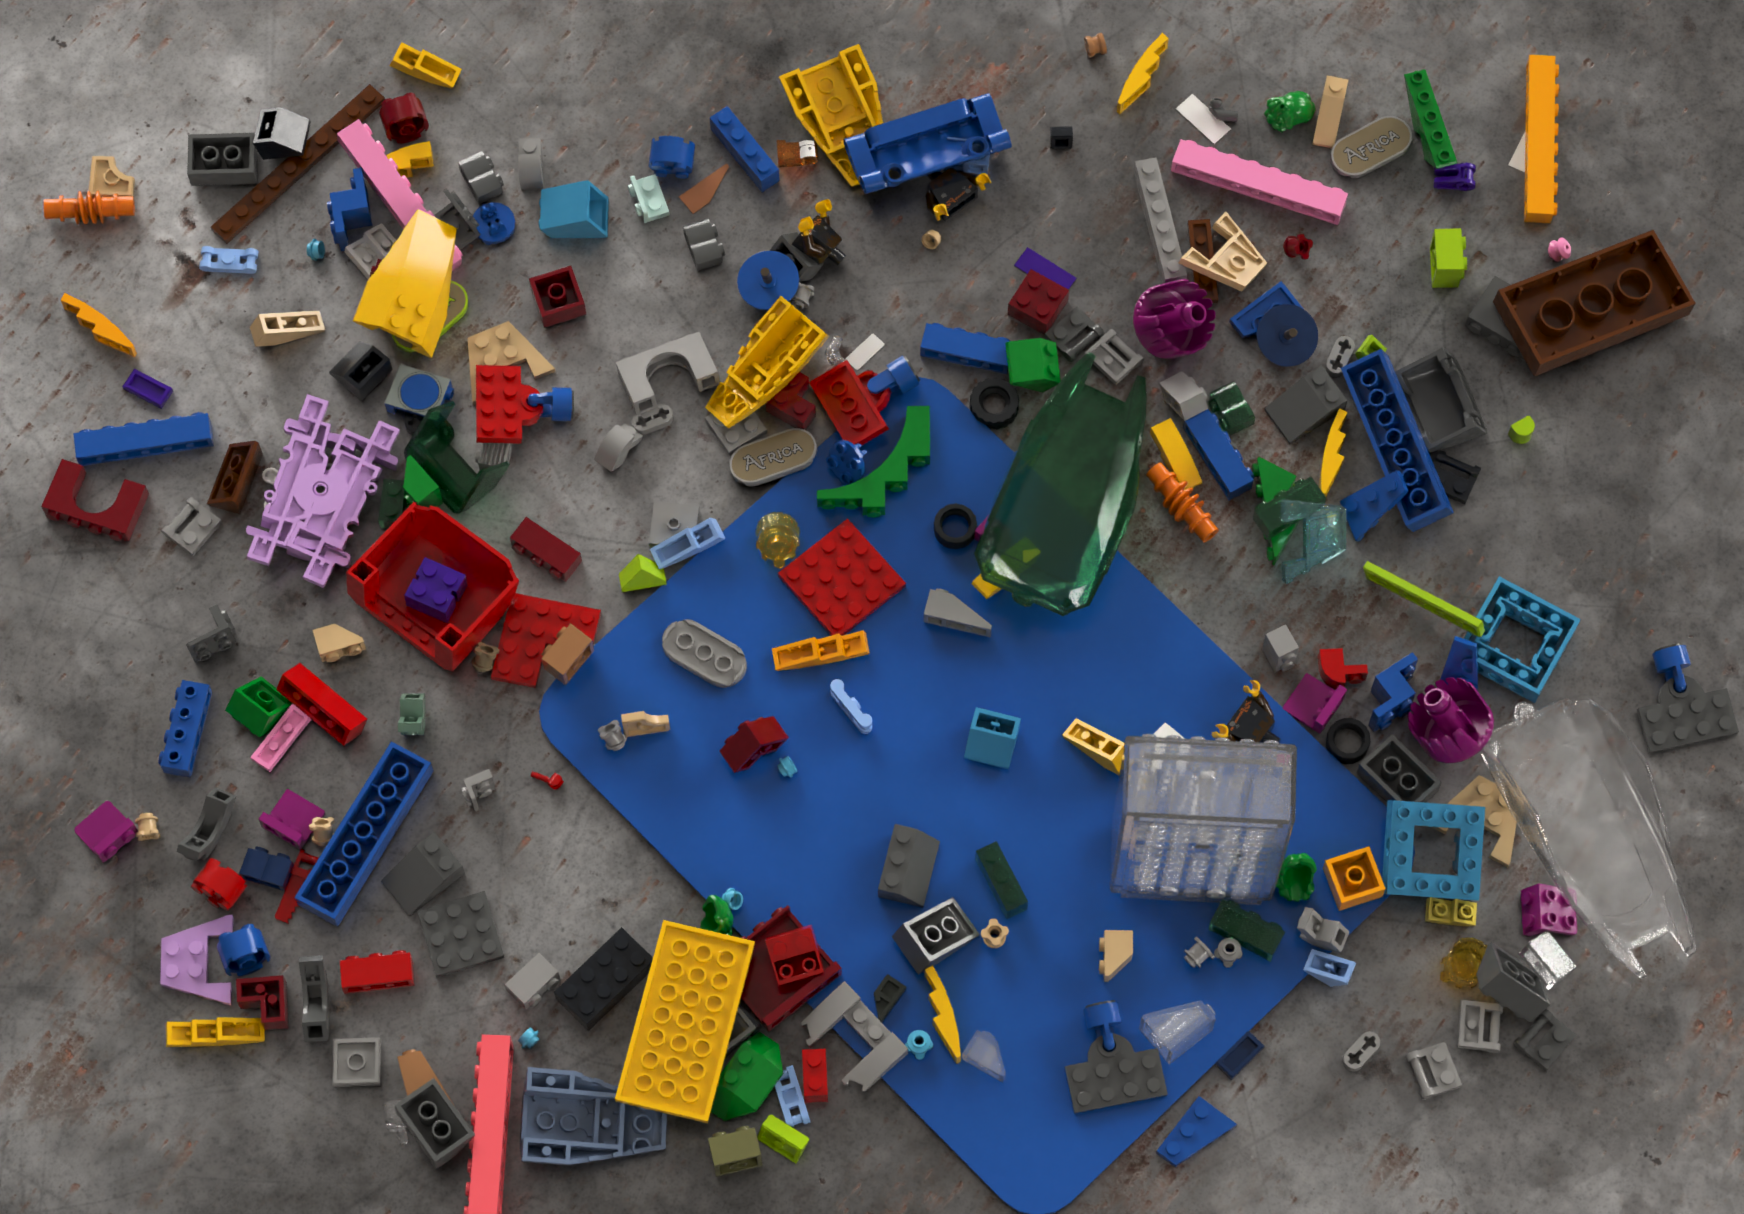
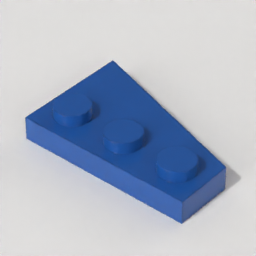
M1455 636L1440 680H1443L1448 685L1446 678L1453 677L1456 681L1457 678H1462L1472 683L1478 691L1477 643Z
M1198 1096L1158 1148L1156 1154L1176 1167L1226 1132L1235 1128L1237 1124Z

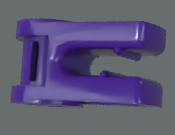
M1460 163L1438 169L1434 167V175L1441 177L1434 178L1433 186L1436 189L1473 190L1476 187V183L1473 180L1476 166L1472 163Z

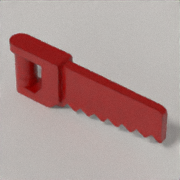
M303 849L300 850L291 871V878L275 914V919L289 924L288 919L292 918V913L296 911L295 907L298 906L294 897L312 870L300 868L302 862L314 866L319 857L305 853L306 850Z

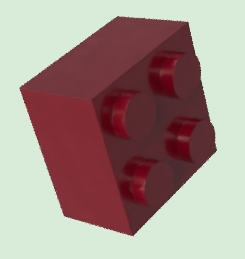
M571 265L529 278L531 292L544 328L586 315L585 303Z
M1030 269L1008 303L1007 315L1045 335L1067 304L1069 290Z

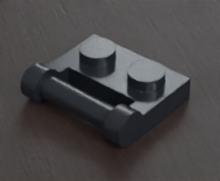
M1440 450L1435 459L1434 466L1448 498L1465 505L1481 471V467L1477 465L1473 467L1447 456L1446 452ZM1443 463L1471 476L1468 480L1440 468L1441 464Z

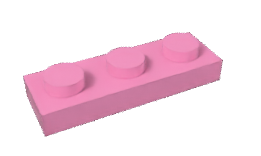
M292 703L252 754L251 760L268 772H271L311 721V718Z

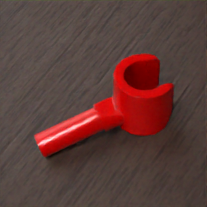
M534 771L531 773V777L544 781L553 790L559 789L564 783L562 777L557 773H554L550 778Z

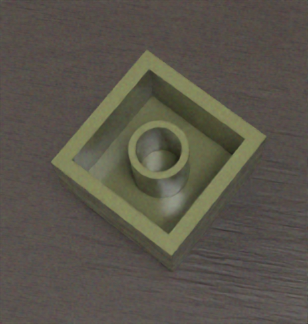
M739 1127L735 1129L736 1132L728 1134L724 1131L717 1132L712 1135V1138H708L716 1177L762 1166V1157L755 1127Z

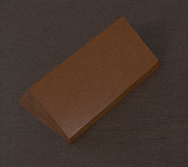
M248 441L229 444L207 502L209 506L241 514L263 456L259 442Z

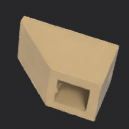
M337 624L313 630L322 662H335L342 656H355L366 650L362 637Z
M1105 930L1104 938H1099V952H1104V960H1099V974H1104V982H1109L1132 960V930Z

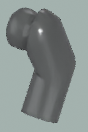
M1212 98L1210 100L1208 108L1216 119L1237 122L1238 111L1225 110L1221 106L1222 102L1219 98Z

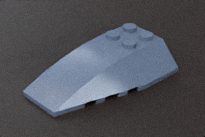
M528 1067L522 1096L520 1128L521 1161L575 1165L665 1150L667 1114L616 1102L615 1096L618 1085L614 1086L603 1082V1080L584 1076L583 1073Z

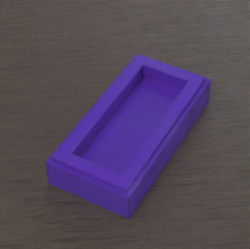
M133 369L122 386L125 391L160 409L163 408L173 392L171 387L136 369Z

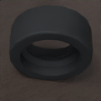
M949 504L941 508L936 514L934 520L935 537L946 548H964L975 538V530L977 528L976 516L965 505ZM952 515L964 517L968 521V532L958 538L947 536L942 529L944 519Z
M1343 718L1336 721L1330 727L1326 737V749L1343 764H1354L1361 761L1366 756L1371 743L1367 727L1361 721L1354 718ZM1351 729L1360 735L1362 744L1356 752L1345 753L1336 747L1335 736L1340 730Z

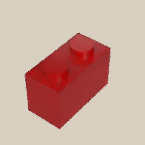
M826 1049L802 1050L804 1102H828Z

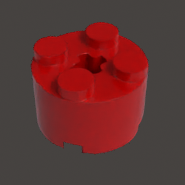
M210 858L193 880L191 888L197 893L205 894L209 897L207 902L215 908L222 907L228 911L233 907L248 885L230 867H220V861Z

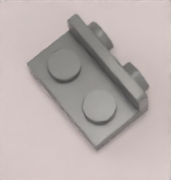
M489 769L463 779L465 787L461 789L468 807L473 806L474 811L479 810L476 797L484 798L495 790L493 777Z

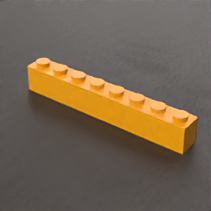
M1529 55L1526 64L1524 222L1551 224L1553 216L1557 215L1558 204L1554 202V196H1557L1558 183L1554 182V176H1557L1558 163H1554V156L1558 154V143H1554L1555 136L1558 135V123H1555V117L1558 116L1559 104L1555 103V97H1558L1559 84H1555V77L1558 78L1559 64H1555V56Z

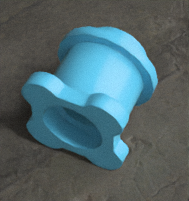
M916 1030L909 1035L905 1046L908 1048V1052H912L915 1055L916 1059L922 1060L925 1057V1053L933 1048V1042L927 1032ZM920 1040L923 1043L921 1045H918L915 1042Z

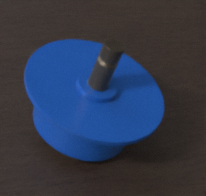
M762 251L748 258L740 268L737 278L738 290L742 298L750 306L760 310H769L780 296L788 302L791 301L798 290L799 273L794 262L785 254L777 251Z

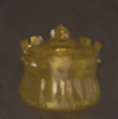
M782 512L767 514L758 522L755 529L757 537L756 549L759 548L763 560L771 559L774 561V566L781 569L785 566L787 558L793 559L796 556V548L800 546V539H798L800 527H798V523L793 517Z
M1473 937L1461 938L1455 942L1453 948L1449 949L1450 952L1442 958L1441 963L1444 964L1445 970L1440 972V980L1444 982L1451 980L1456 984L1455 987L1459 989L1463 986L1475 987L1478 983L1476 974L1485 954L1487 944Z

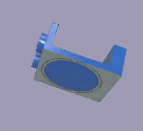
M400 364L385 401L386 410L389 413L396 414L397 409L430 418L432 419L433 426L438 427L440 420L443 421L445 418L447 401H451L454 395L451 379Z

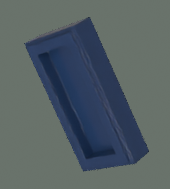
M1247 1031L1215 1065L1232 1081L1265 1046L1252 1033Z

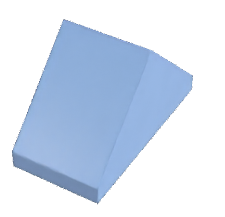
M1312 949L1303 970L1330 987L1348 985L1356 963Z

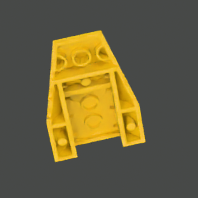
M857 44L840 51L838 57L801 72L798 68L779 76L796 117L851 187L859 185V182L848 158L843 139L864 133L867 129L884 123L877 83L860 45Z
M419 209L416 210L397 241L391 246L386 257L379 263L377 270L368 279L353 322L370 330L380 328L411 343L412 350L432 358L447 318L457 228Z
M782 296L777 299L748 335L751 338L746 347H741L737 353L740 357L734 366L730 365L726 373L729 375L725 382L719 383L705 406L727 428H731L751 415L781 391L830 337Z

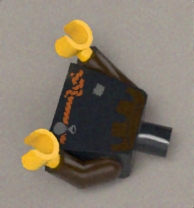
M952 167L943 173L937 171L928 174L927 176L931 182L928 183L925 195L927 210L935 215L937 221L940 220V216L946 221L978 198L977 187L984 191L986 189L984 184H991L992 182L986 173L974 175L961 170L957 171Z
M829 199L818 202L815 206L820 216L817 215L813 220L810 216L800 220L798 229L801 233L792 245L818 264H822L829 258L836 265H839L846 255L837 248L842 238L830 227V219L826 212L832 210V204Z
M1250 680L1253 685L1252 690L1245 685L1243 690L1245 693L1252 694L1251 697L1247 696L1227 725H1215L1219 728L1220 733L1215 731L1211 735L1213 738H1221V741L1232 751L1256 752L1262 743L1274 750L1281 738L1271 732L1275 724L1274 714L1268 701L1260 691L1259 682Z

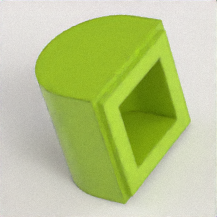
M1368 335L1355 355L1358 359H1361L1379 349L1386 352L1387 348L1373 335Z
M1526 416L1511 425L1508 435L1513 442L1525 444L1531 439L1535 428V423L1531 416Z

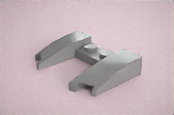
M844 981L801 1022V1026L807 1025L810 1038L806 1039V1043L810 1048L844 1018L872 1048V1051L841 1082L848 1086L850 1080L863 1085L862 1092H866L908 1054V1048L893 1032L891 1033L861 1001L857 993Z

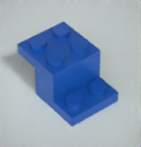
M361 167L353 169L354 177L350 178L352 189L330 193L331 201L327 202L334 243L339 244L341 251H345V247L349 245L347 230L373 226L367 187Z
M1413 652L1375 676L1371 693L1380 703V706L1373 710L1368 724L1373 732L1378 729L1382 731L1392 724L1393 719L1398 716L1403 718L1411 711L1410 706L1414 703L1413 700L1416 693L1408 681L1413 678L1418 661Z

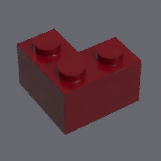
M799 372L781 391L766 403V412L794 428L807 430L816 417V406L802 398L809 389V377Z
M774 716L767 718L759 717L755 721L750 722L747 720L738 726V731L725 740V745L720 749V753L735 773L749 769L761 755L776 752L789 737Z
M283 975L236 979L237 1003L240 1009L261 1008V1023L265 1030L289 1028L287 982Z

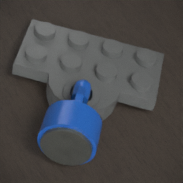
M1682 643L1672 644L1654 651L1652 656L1657 673L1664 674L1666 683L1660 688L1658 694L1659 703L1637 709L1648 753L1739 733L1727 688L1705 693L1702 686L1695 679L1682 674L1681 669L1691 665L1686 645Z
M1110 1000L1085 1006L1083 1011L1087 1030H1095L1097 1039L1091 1044L1087 1053L1088 1062L1064 1067L1074 1114L1167 1096L1168 1093L1158 1048L1134 1052L1131 1043L1125 1037L1114 1033L1113 1026L1122 1023L1118 1002Z

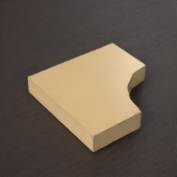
M92 156L88 190L92 198H95L96 190H99L101 198L114 197V193H118V196H134V177L120 172L116 167L114 157Z
M644 711L621 714L626 737L670 730L668 715H649Z

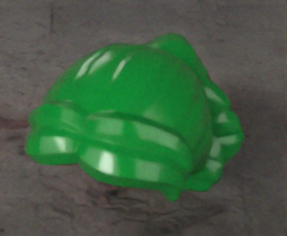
M1295 91L1289 92L1282 97L1268 99L1267 110H1265L1264 115L1274 130L1283 133L1286 129L1291 130L1297 124L1310 121L1315 114L1316 107L1308 93Z
M1307 853L1288 855L1279 866V877L1275 885L1279 889V895L1287 899V901L1294 900L1299 902L1300 900H1308L1314 892L1313 877L1317 868L1314 860Z
M709 895L702 906L705 917L700 923V929L732 936L733 915L727 902L719 896Z

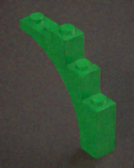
M907 406L906 422L901 438L883 464L868 476L852 484L835 489L817 490V507H822L823 509H834L835 507L856 509L863 507V515L876 518L885 515V490L892 492L908 490V465L923 467L926 464H930V406Z

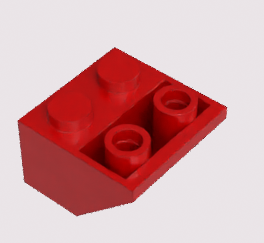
M812 924L766 938L765 941L778 986L824 973Z

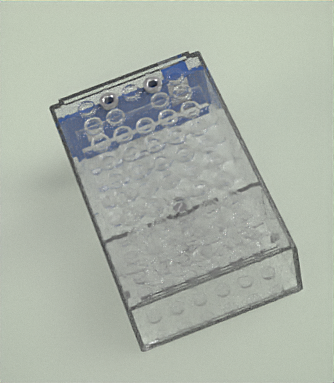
M1143 734L1142 737L1127 736L1124 743L1112 818L1110 891L1112 893H1121V898L1251 905H1261L1262 901L1272 900L1295 823L1297 747L1293 744H1279L1275 740L1258 743L1252 739H1242L1240 742L1230 741L1228 738L1205 740L1204 737L1200 736L1191 737V739H1181L1177 735H1169L1166 738L1156 737L1154 734Z

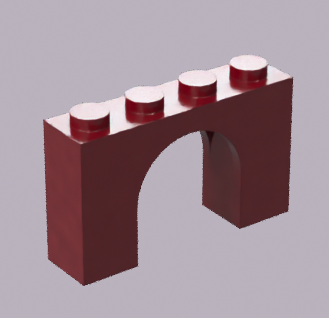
M62 459L41 506L46 517L53 521H58L59 519L66 521L68 525L75 528L80 526L88 528V531L97 535L101 533L107 534L116 541L125 540L129 542L149 496L146 485L124 479L118 496L111 507L99 513L85 512L77 506L76 501L87 473L83 465Z

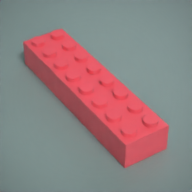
M482 1034L481 1042H477L476 1055L480 1064L475 1065V1079H477L478 1088L473 1089V1102H475L476 1111H472L471 1126H473L475 1136L469 1142L472 1158H468L467 1172L471 1180L466 1182L465 1195L468 1196L469 1206H464V1214H502L514 1046L511 1036Z

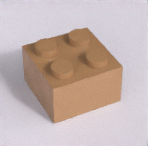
M571 623L567 628L564 626L556 636L558 639L553 645L549 644L541 654L543 656L541 659L544 669L565 686L594 652L592 639Z

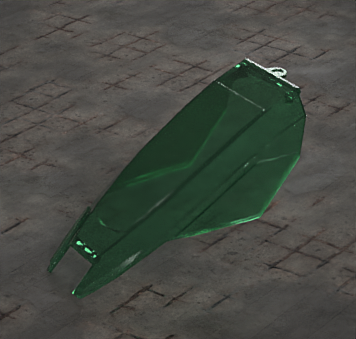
M1090 352L1083 356L1068 371L1034 420L1031 419L999 485L974 552L981 571L982 580L1011 592L1014 601L1022 606L1030 607L1035 603L1061 616H1066L1070 612L1090 606L1105 574L1107 575L1134 513L1139 489V459L1146 419V378L1137 375L1125 402L1085 384V381L1096 357Z

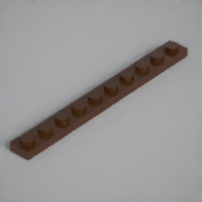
M369 84L306 141L303 156L285 159L211 226V230L228 244L339 144L337 141L338 132L358 119L361 123L365 121L381 106L385 97Z

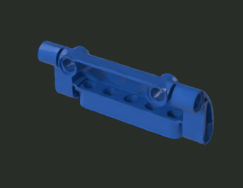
M989 93L968 100L966 98L958 99L871 127L864 133L843 139L851 166L865 194L890 186L896 187L903 182L971 160H980L984 156L1012 148L1010 136L1007 130H1003L995 105ZM947 137L963 138V139H967V140H966V141L947 140ZM979 144L983 151L981 153L974 152L972 145ZM892 170L897 171L900 178L891 179L888 172Z

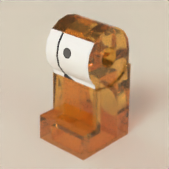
M777 140L779 168L804 166L818 162V148L815 141L786 142L785 140Z

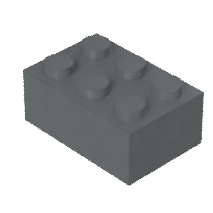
M255 133L188 134L187 175L191 186L257 184L258 151L253 144Z
M1393 734L1359 764L1357 774L1386 802L1387 800L1426 803L1439 791L1442 783Z

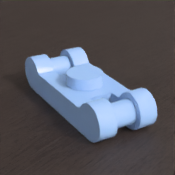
M203 246L201 249L203 259L200 261L199 269L206 272L254 274L257 270L255 260L258 258L259 251L254 248L243 250ZM211 258H218L217 262H211ZM241 259H247L246 263L241 264Z
M839 679L833 680L830 684L832 698L861 733H870L872 731V717L869 714H863L860 711L861 706L854 697L850 698L844 691L843 681Z
M793 1065L788 1066L786 1070H783L784 1074L774 1087L785 1123L795 1128L794 1125L800 1123L805 1125L811 1122ZM789 1078L790 1084L782 1086L781 1081ZM799 1108L800 1114L791 1116L790 1110Z

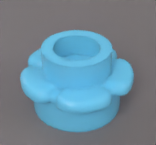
M312 239V242L307 245V255L315 261L322 259L325 254L323 241Z
M789 756L784 759L779 758L781 763L777 766L784 777L788 775L792 778L793 774L798 772L796 766Z
M729 888L722 895V900L727 902L730 910H737L742 906L743 896L740 892L735 891L734 888Z
M531 1027L527 1029L518 1039L522 1048L528 1047L531 1049L539 1041L537 1037L539 1031H534Z

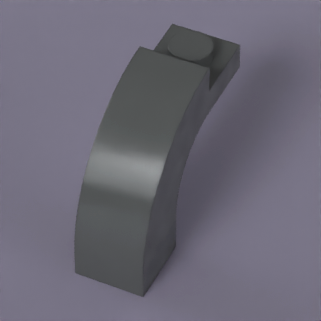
M216 787L207 794L197 824L192 832L178 844L177 852L190 860H205L216 847L226 828L236 796Z
M323 955L299 957L303 992L302 1027L304 1042L328 1041L329 995Z

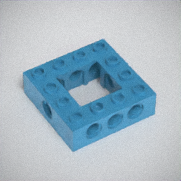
M1499 576L1476 618L1483 621L1484 634L1481 637H1477L1467 632L1464 639L1477 643L1479 674L1535 703L1574 635L1581 619ZM1505 615L1545 636L1529 667L1520 663L1521 660L1517 658L1515 660L1501 653L1497 647L1494 649L1488 646Z
M1387 800L1382 881L1386 888L1384 894L1479 901L1485 807ZM1415 825L1460 829L1454 836L1456 850L1455 861H1452L1453 871L1457 875L1412 872Z

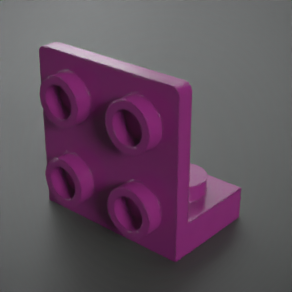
M1306 673L1284 704L1283 709L1293 718L1321 734L1345 699L1347 689L1339 685L1335 691Z
M287 789L271 813L268 815L263 812L258 820L263 829L301 850L313 833L312 830H309V824H312V819L316 817L323 818L325 811Z

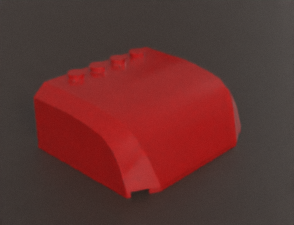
M413 502L346 572L347 593L356 604L443 669L452 672L501 619L510 606L519 584V579L516 577L508 558L439 507L430 506L429 508L416 505V502ZM425 557L466 575L467 587L459 602L456 601V608L448 623L406 606L404 595L413 578L416 579V572Z

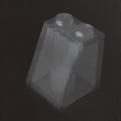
M1199 1000L1147 1013L1141 1017L1139 1030L1155 1048H1158L1160 1055L1170 1065L1213 1030L1216 1013L1209 1004L1204 1005Z

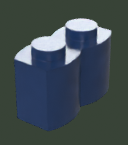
M258 846L255 849L248 848L239 875L247 881L285 891L294 866L290 857L282 853H277V855L268 854L269 851Z

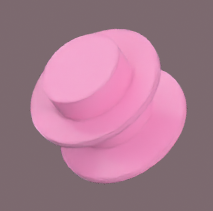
M1559 238L1558 241L1553 240L1549 243L1548 254L1554 261L1560 262L1562 258H1570L1571 246L1565 238Z

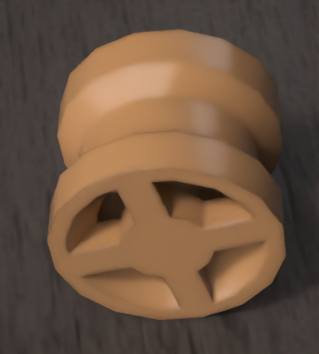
M1102 33L1096 34L1095 37H1084L1085 48L1089 58L1094 57L1098 53L1101 55L1107 54L1106 42Z

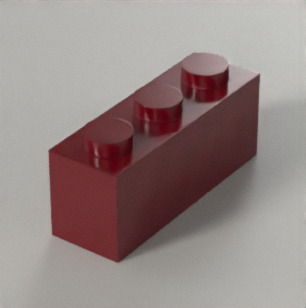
M527 517L524 518L510 536L512 549L519 555L525 554L535 566L539 568L543 566L557 580L561 578L566 582L582 562L580 552Z

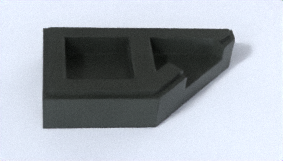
M888 974L874 992L877 1015L881 1023H883L907 989L905 985Z

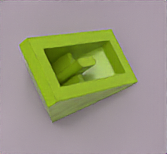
M637 554L619 573L622 592L667 585L664 568L659 569L656 562L640 554Z

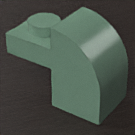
M402 693L400 697V719L398 721V732H401V735H424L425 693Z

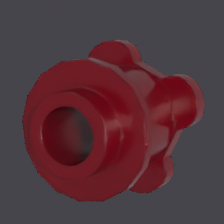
M1298 234L1297 237L1288 236L1284 242V252L1290 258L1301 256L1302 260H1306L1309 258V251L1313 246V241L1305 238L1304 234Z

